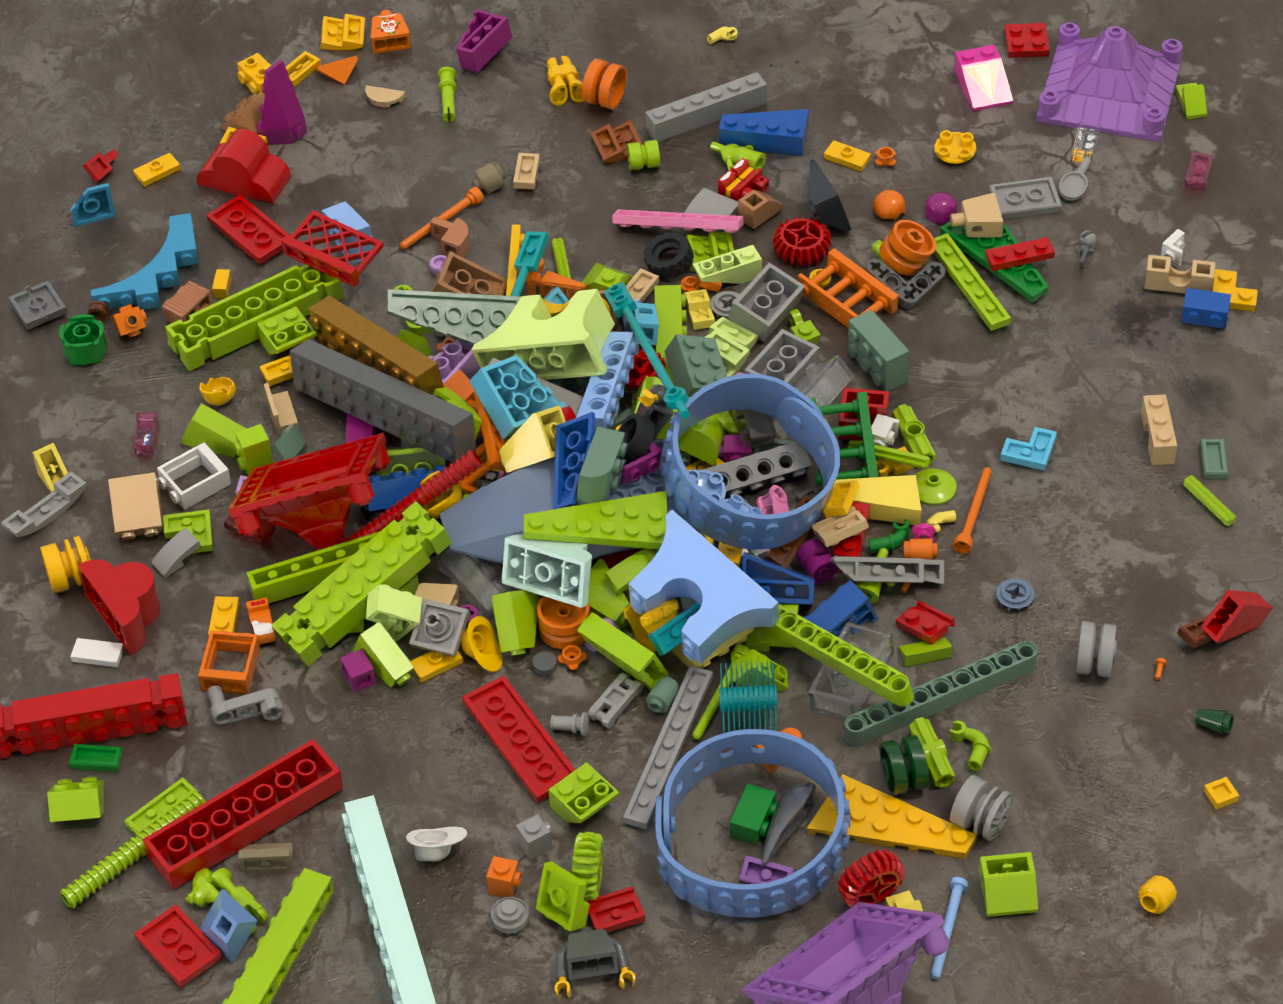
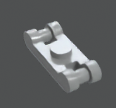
M621 673L588 712L589 719L593 721L598 720L602 722V726L610 729L614 725L616 718L634 697L641 694L644 684L638 680L633 681L629 675ZM604 708L609 710L607 713L602 712Z

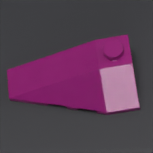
M280 59L266 69L262 93L265 94L264 104L260 105L262 120L258 122L257 130L258 135L266 136L267 145L293 144L307 133L303 111L285 64Z

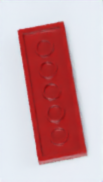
M505 676L462 696L463 704L537 803L548 798V790L575 771V768Z

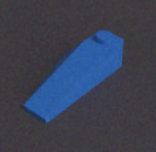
M593 412L556 425L554 509L571 507L576 503L579 474L595 434V413Z

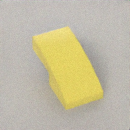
M707 290L684 292L693 330L709 328L713 325L715 318L711 310Z

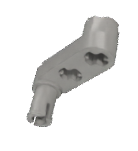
M212 686L207 690L211 703L210 711L214 722L218 725L233 723L260 714L263 715L264 719L274 721L284 714L279 693L274 688L260 690L226 701L220 686Z

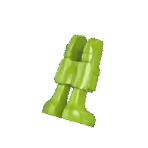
M226 868L216 870L211 876V883L205 880L194 896V903L199 907H205L210 903H214L219 891L225 890L260 923L264 924L269 919L266 910L243 886L236 887L232 883L233 875ZM256 925L250 935L257 931Z

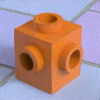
M130 304L119 308L120 313L111 316L118 337L126 334L129 337L136 336L142 333V328L146 327L147 317L144 310L139 309V306L133 308ZM129 317L133 320L132 324L128 322Z

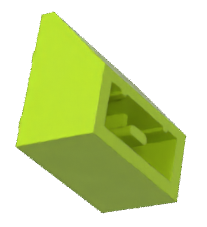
M296 306L257 323L260 343L269 355L278 354L317 336L314 329Z
M587 762L548 790L550 808L565 822L570 823L584 822L619 796V792Z
M97 777L82 778V782L72 783V779L58 780L57 784H54L47 792L50 822L100 818L103 815L104 780H97Z
M1031 852L980 857L979 879L987 917L1038 912L1036 873Z

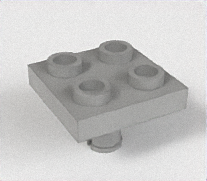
M423 599L420 623L414 627L409 644L412 647L456 657L470 611L465 608Z

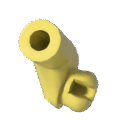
M721 27L707 35V40L710 44H714L719 40L732 41L737 38L738 31L735 27Z
M955 510L937 512L926 523L934 526L936 532H940V524L956 522Z

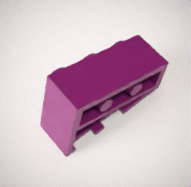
M475 9L474 18L472 21H469L468 30L466 33H463L456 47L462 69L478 72L512 38L507 17Z

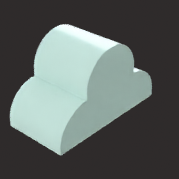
M523 534L506 537L502 583L582 608L588 604L592 555L587 551L588 544L523 539Z

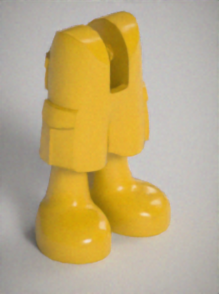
M561 56V65H557L555 57L549 58L547 61V77L551 86H553L549 93L551 102L557 106L566 102L568 97L566 84L569 86L572 100L575 102L583 101V83L578 80V72L575 66L572 65L570 58Z

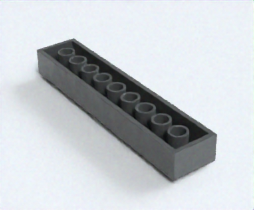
M310 339L290 350L295 389L450 462L456 463V459H462V455H467L469 450L476 452L473 413Z

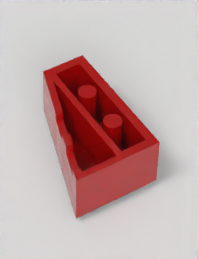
M853 502L851 507L854 506L856 511L858 510L863 515L869 526L870 504ZM868 528L858 535L841 540L836 545H830L831 556L862 557ZM838 568L837 573H843V572Z

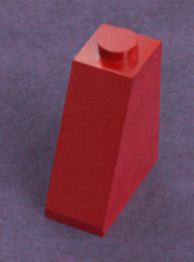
M1227 590L1200 628L1216 643H1220L1260 627L1273 607L1258 593Z

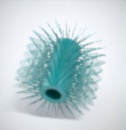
M752 661V686H749L746 662L747 686L743 687L742 663L741 687H738L737 664L736 687H733L732 665L730 668L731 687H728L727 666L725 663L726 687L724 688L720 663L721 688H719V700L723 720V733L725 731L724 712H727L728 731L730 732L729 712H732L733 730L735 731L734 712H737L738 730H740L739 712L743 711V726L745 729V711H748L750 729V711H753L754 729H756L755 711H758L759 729H761L760 711L762 710L764 730H766V710H768L770 730L771 710H773L776 731L777 688L775 685L773 661L772 685L769 682L768 663L766 664V686H764L763 663H761L762 686H759L757 662V686H754Z

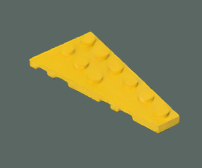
M844 774L841 776L846 786V792H844L846 800L849 799L850 828L848 835H850V838H854L855 842L895 848V845L908 847V850L912 851L924 849L933 851L937 855L965 859L977 841V835ZM829 796L808 825L807 834L816 835L817 832L829 834V837H831L838 816Z

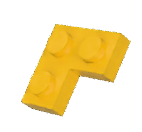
M1215 269L1212 292L1231 294L1229 309L1255 312L1258 290L1236 287V271Z

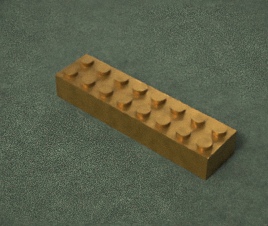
M330 295L308 308L311 317L309 319L317 334L315 337L317 343L433 395L435 389L444 388L437 362Z

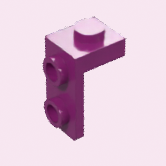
M653 441L641 458L623 467L620 479L623 485L631 481L634 482L641 476L649 472L652 473L659 468L662 451Z

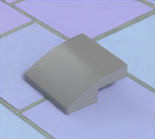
M703 188L684 213L736 216L738 202ZM716 229L715 231L723 232V229Z

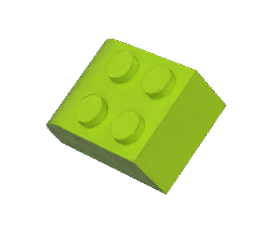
M673 409V415L675 412L679 413L677 409ZM673 415L655 438H666L667 430L672 426L670 421ZM711 415L694 424L678 439L679 449L714 466L725 435L721 421L716 416Z

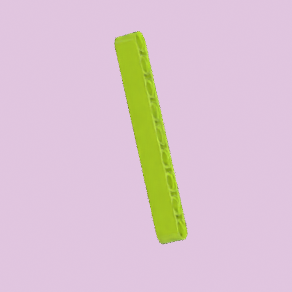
M778 604L779 621L773 627H761L898 706L909 705L914 699V692L906 675Z

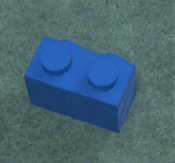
M1186 288L1181 322L1226 329L1231 294Z

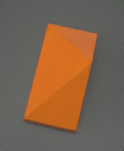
M356 55L320 65L315 70L317 73L345 85L358 61V57Z

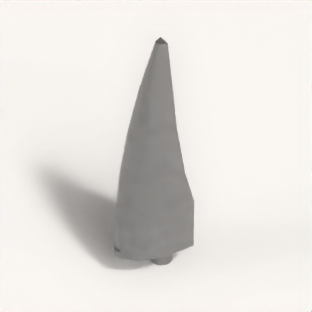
M808 782L806 786L790 785L786 787L772 816L767 832L762 863L764 866L769 863L792 832L807 818L814 806L813 792L816 789L814 783Z

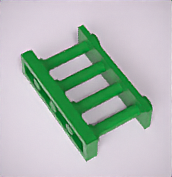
M858 392L855 400H852L851 403L817 406L822 415L853 412L858 415V422H855V425L831 427V430L835 436L856 434V436L861 437V445H858V447L840 449V459L850 457L863 458L865 467H861V470L838 472L836 480L878 477L867 393ZM816 397L811 398V400L817 405ZM819 469V472L815 473L816 484L821 486L822 491L823 479Z

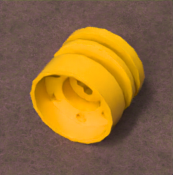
M79 535L73 537L75 548L72 549L68 539L64 540L65 551L60 552L56 543L40 547L54 594L69 590V578H73L78 587L82 586L78 565L91 559L87 547L82 543Z

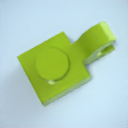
M798 309L789 311V315L792 317L788 319L792 326L790 333L812 344L820 341L821 334L810 320L804 322Z

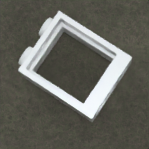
M205 442L157 468L159 486L162 490H167L172 501L175 504L178 503L184 510L231 485L228 468ZM201 465L211 474L210 477L184 491H181L174 483V480Z

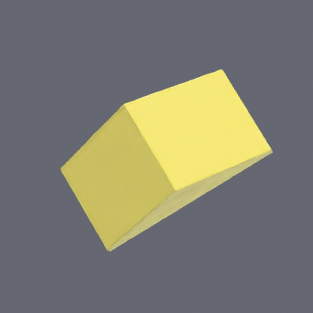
M54 443L32 452L37 473L51 493L55 490L54 483L68 474Z

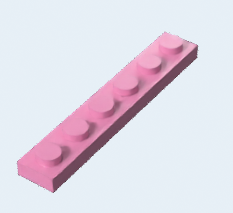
M620 209L612 215L613 223L619 224L621 227H630L632 225H640L641 228L661 226L662 229L682 227L683 230L703 228V231L707 232L723 229L724 232L734 233L743 226V216Z

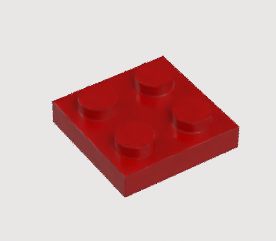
M1046 23L1005 24L1004 33L1008 58L1049 56L1050 48Z

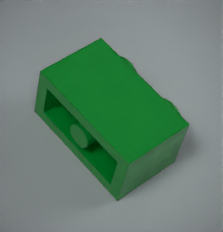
M747 784L730 820V837L759 845L762 836H767L770 825L769 821L779 804L776 803V792Z

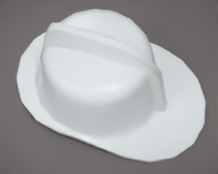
M462 827L418 829L409 832L406 840L413 845L416 860L435 862L446 858L450 853L452 844L466 838L467 831Z

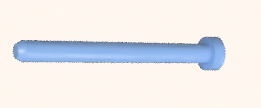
M953 877L949 885L952 893L944 920L945 924L942 927L949 941L962 892H966L968 888V881L961 877ZM947 951L942 955L935 956L930 973L933 979L937 980L941 977Z

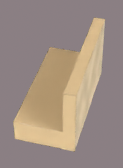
M264 384L266 401L276 433H282L292 423H295L299 429L288 391L272 395L269 384Z

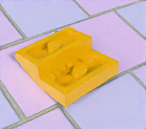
M345 14L343 20L323 16L320 49L336 51L362 48L365 17Z

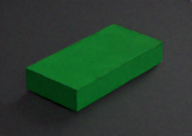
M74 744L69 761L70 769L119 772L124 753L123 748Z

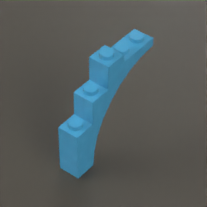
M191 213L169 216V231L166 241L154 259L139 272L123 281L91 290L92 301L105 302L109 309L120 308L130 304L138 305L140 310L161 307L158 289L180 286L177 267L199 264Z

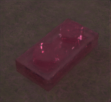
M1192 152L1184 187L1206 190L1213 155Z

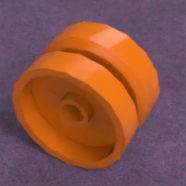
M595 58L588 66L582 84L583 101L594 105L599 103L601 107L614 110L619 105L626 88V67L615 63L609 65L608 61Z
M899 220L881 243L879 251L880 256L891 269L900 274L911 276L918 274L922 270L926 261L934 253L936 243L931 233L924 226L910 220Z
M543 596L537 605L538 626L542 640L552 648L562 650L569 645L579 646L583 644L585 640L577 629L582 621L590 615L589 601L586 606L581 608Z

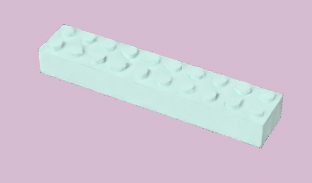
M374 795L345 802L346 813L341 814L345 827L344 832L347 843L350 844L352 861L356 865V874L362 886V895L368 907L370 923L374 927V936L380 948V957L386 969L388 985L392 989L394 1004H436Z

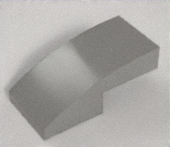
M184 528L157 553L151 563L164 578H167L184 566L182 560L200 548V543L187 528Z

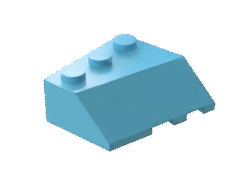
M517 355L480 368L470 380L472 387L503 440L512 437L532 414L558 405L561 408L567 407L563 401L560 403L552 395L553 391L548 386L544 387L536 379V374Z

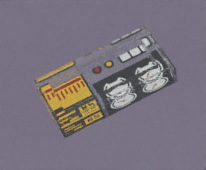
M1078 127L1071 161L1081 163L1085 157L1091 159L1090 164H1092L1099 130Z

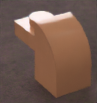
M434 217L430 221L432 238L441 241L442 255L447 256L451 251L464 258L470 248L467 224L460 218L451 223Z

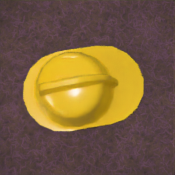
M482 616L474 617L471 619L468 628L464 630L461 640L462 649L468 656L477 660L485 670L495 672L501 668L503 656L493 627L486 618Z

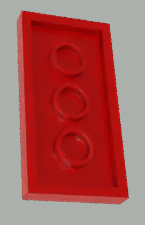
M241 194L206 215L207 221L260 265L283 251L281 240L285 235L291 236Z

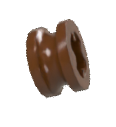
M93 301L89 306L87 314L103 322L107 318L109 306L102 301Z

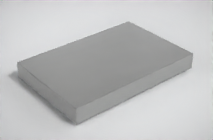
M1052 177L989 185V193H995L1002 219L1062 211V205Z

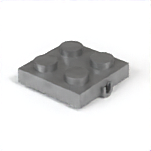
M49 281L34 287L26 286L24 291L8 297L12 308L27 330L67 313L66 306Z

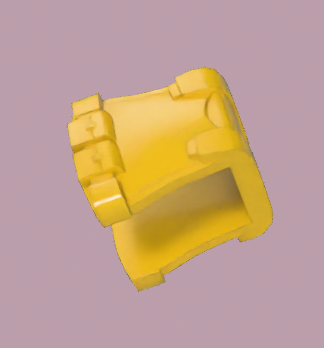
M671 599L645 614H638L629 603V606L623 609V613L634 631L635 641L650 651L657 652L648 634L675 617L678 613L679 605L676 599Z

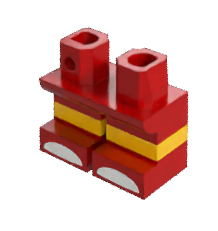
M744 158L740 159L731 170H728L718 180V194L737 202L752 190H759L765 193L769 189V179L762 176V169H753L749 166V161Z

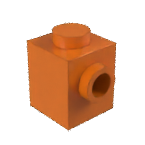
M493 856L486 876L488 894L505 898L514 896L516 888L520 886L522 880V872H519L518 861Z

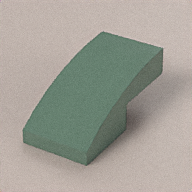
M292 423L278 435L279 439L270 447L277 459L281 461L295 457L305 445L306 440L295 423Z

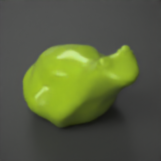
M203 868L196 872L192 882L193 890L185 898L189 904L194 903V896L205 880L211 883L213 873L210 869Z

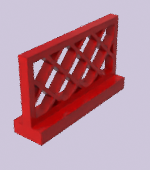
M314 210L290 237L285 235L281 240L286 256L353 287L357 286L360 282L359 276L384 247L383 242ZM314 219L321 221L323 224L310 228V224ZM334 228L340 230L338 234L327 236L326 230ZM324 231V237L312 239V233ZM309 234L310 240L302 242L297 240L300 236ZM353 236L358 240L345 244L344 238ZM342 240V245L334 247L329 245L330 241ZM325 242L327 244L325 249L317 250L314 248V245ZM370 244L375 246L372 250L365 252L362 251L361 247ZM359 247L360 253L347 256L346 250ZM344 250L345 256L334 258L331 253ZM362 259L357 268L349 264V261Z

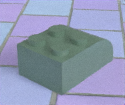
M597 426L579 474L576 506L607 501L610 498L612 489L617 490L620 479L618 473H622L626 460L622 459V457H625L628 445L624 443L625 433Z

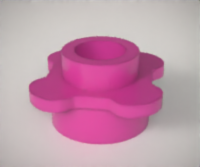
M927 523L915 525L912 528L914 533L912 539L933 538L936 529Z

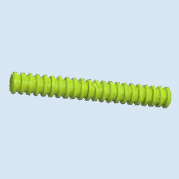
M192 792L191 797L187 796L185 801L181 800L179 802V806L175 805L172 807L173 810L169 809L166 812L167 815H161L160 819L154 821V824L150 823L148 825V829L144 828L142 833L138 832L135 835L136 838H130L129 842L123 844V847L119 846L117 848V852H111V856H106L104 861H99L98 866L94 865L92 870H87L85 872L86 875H80L79 880L75 879L73 884L66 886L67 889L63 888L60 890V896L65 904L74 909L77 906L76 903H82L83 898L87 899L89 894L96 892L95 889H101L102 884L106 885L108 883V879L113 880L114 875L118 876L121 874V870L125 871L127 869V865L131 866L133 861L137 862L139 860V856H145L146 851L142 839L206 802L199 793Z

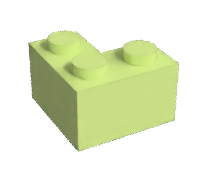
M379 584L368 593L366 619L376 623L380 622L392 639L397 642L420 623L422 598L407 591L402 592L393 589L389 585Z

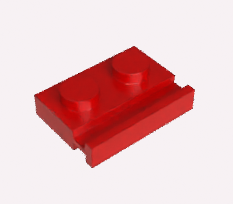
M918 601L917 606L910 607L896 619V625L898 628L932 645L948 632L950 626H955V620L953 617Z
M633 886L599 896L595 900L586 901L590 904L588 916L594 930L604 929L609 933L645 921L644 911L634 892Z

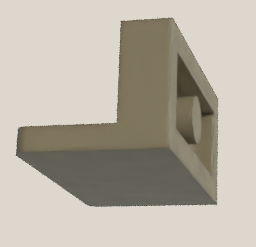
M292 843L249 844L242 850H239L241 872L292 870Z

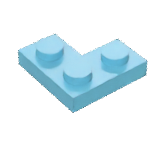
M1035 427L1029 443L1006 438L1000 460L1045 471L1057 438V432Z

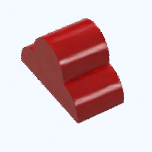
M237 129L231 134L226 143L219 144L197 175V184L274 204L292 176L288 165L282 159L269 152L268 145L262 137L247 129Z
M89 560L79 564L78 567L87 598L118 641L123 643L128 655L131 656L138 652L146 641L145 627L153 623L160 613V602L151 569L138 562H127L116 567L104 560Z

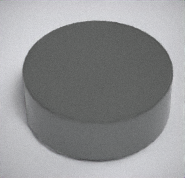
M547 651L537 653L533 658L534 671L542 676L554 673L557 669L556 656Z

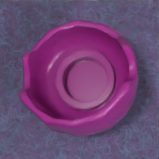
M944 192L934 193L926 200L925 217L934 223L950 222V214L957 213V201L950 194Z

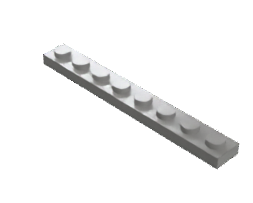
M689 666L625 811L623 823L647 830L656 810V797L663 794L668 778L673 771L713 679L712 671Z

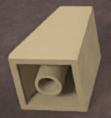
M155 472L108 479L114 528L118 539L132 540L136 538L135 536L139 535L153 537L157 536L159 532H164L160 488Z

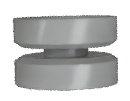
M1082 621L1076 674L1089 675L1092 669V661L1094 660L1097 661V675L1110 678L1112 662L1115 663L1116 624L1104 623L1101 626L1100 638L1095 637V622Z

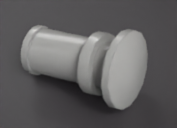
M583 712L581 717L578 714H573V716L552 715L550 721L551 730L572 731L575 734L580 731L582 736H586L589 729L588 713Z

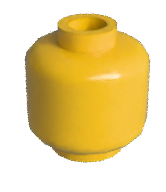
M1155 875L1141 886L1138 891V898L1141 906L1146 911L1160 914L1165 912L1177 898V891L1174 884L1168 878Z

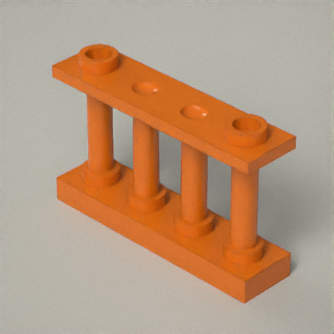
M835 248L828 252L827 267L813 278L809 279L802 273L798 275V281L805 285L802 296L810 299L848 329L849 320L859 316L850 308L864 297H868L875 303L861 314L871 309L874 313L881 309L886 310L890 314L897 311L899 295ZM833 273L842 278V280L827 291L818 286L819 283ZM848 285H852L858 290V292L843 303L834 298L835 295Z
M475 391L476 406L473 409L482 420L477 437L483 433L484 442L476 448L475 453L481 457L487 452L488 461L474 473L471 471L470 476H464L465 479L463 481L459 480L462 492L467 494L477 491L476 481L493 468L506 472L501 462L499 450L505 445L507 439H502Z

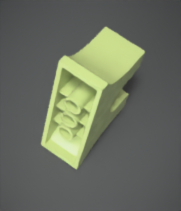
M598 289L577 291L569 300L568 306L554 317H551L541 295L521 296L505 322L491 335L474 344L471 351L480 368L488 366L493 358L502 361L517 355L537 377L543 380L604 375L607 367L601 357V351L615 323Z

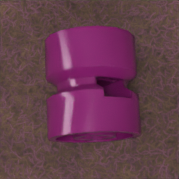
M813 539L807 541L797 550V560L805 569L807 575L815 578V584L829 581L838 571V567L830 562L832 556L821 540Z

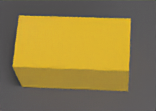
M216 270L212 287L214 298L225 299L228 297L232 280L230 270Z

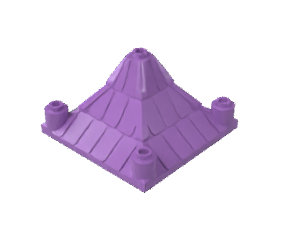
M1072 22L1061 25L1059 28L1058 44L1044 92L1039 97L1036 122L1161 142L1182 61V43L1176 39H1168L1162 43L1161 51H1154L1139 45L1129 32L1118 26L1106 28L1095 38L1080 39V28L1078 25Z
M858 902L745 986L742 991L746 998L752 999L754 1004H901V989L917 958L915 954L922 947L927 955L933 956L942 955L947 951L950 941L942 928L945 922L941 914Z

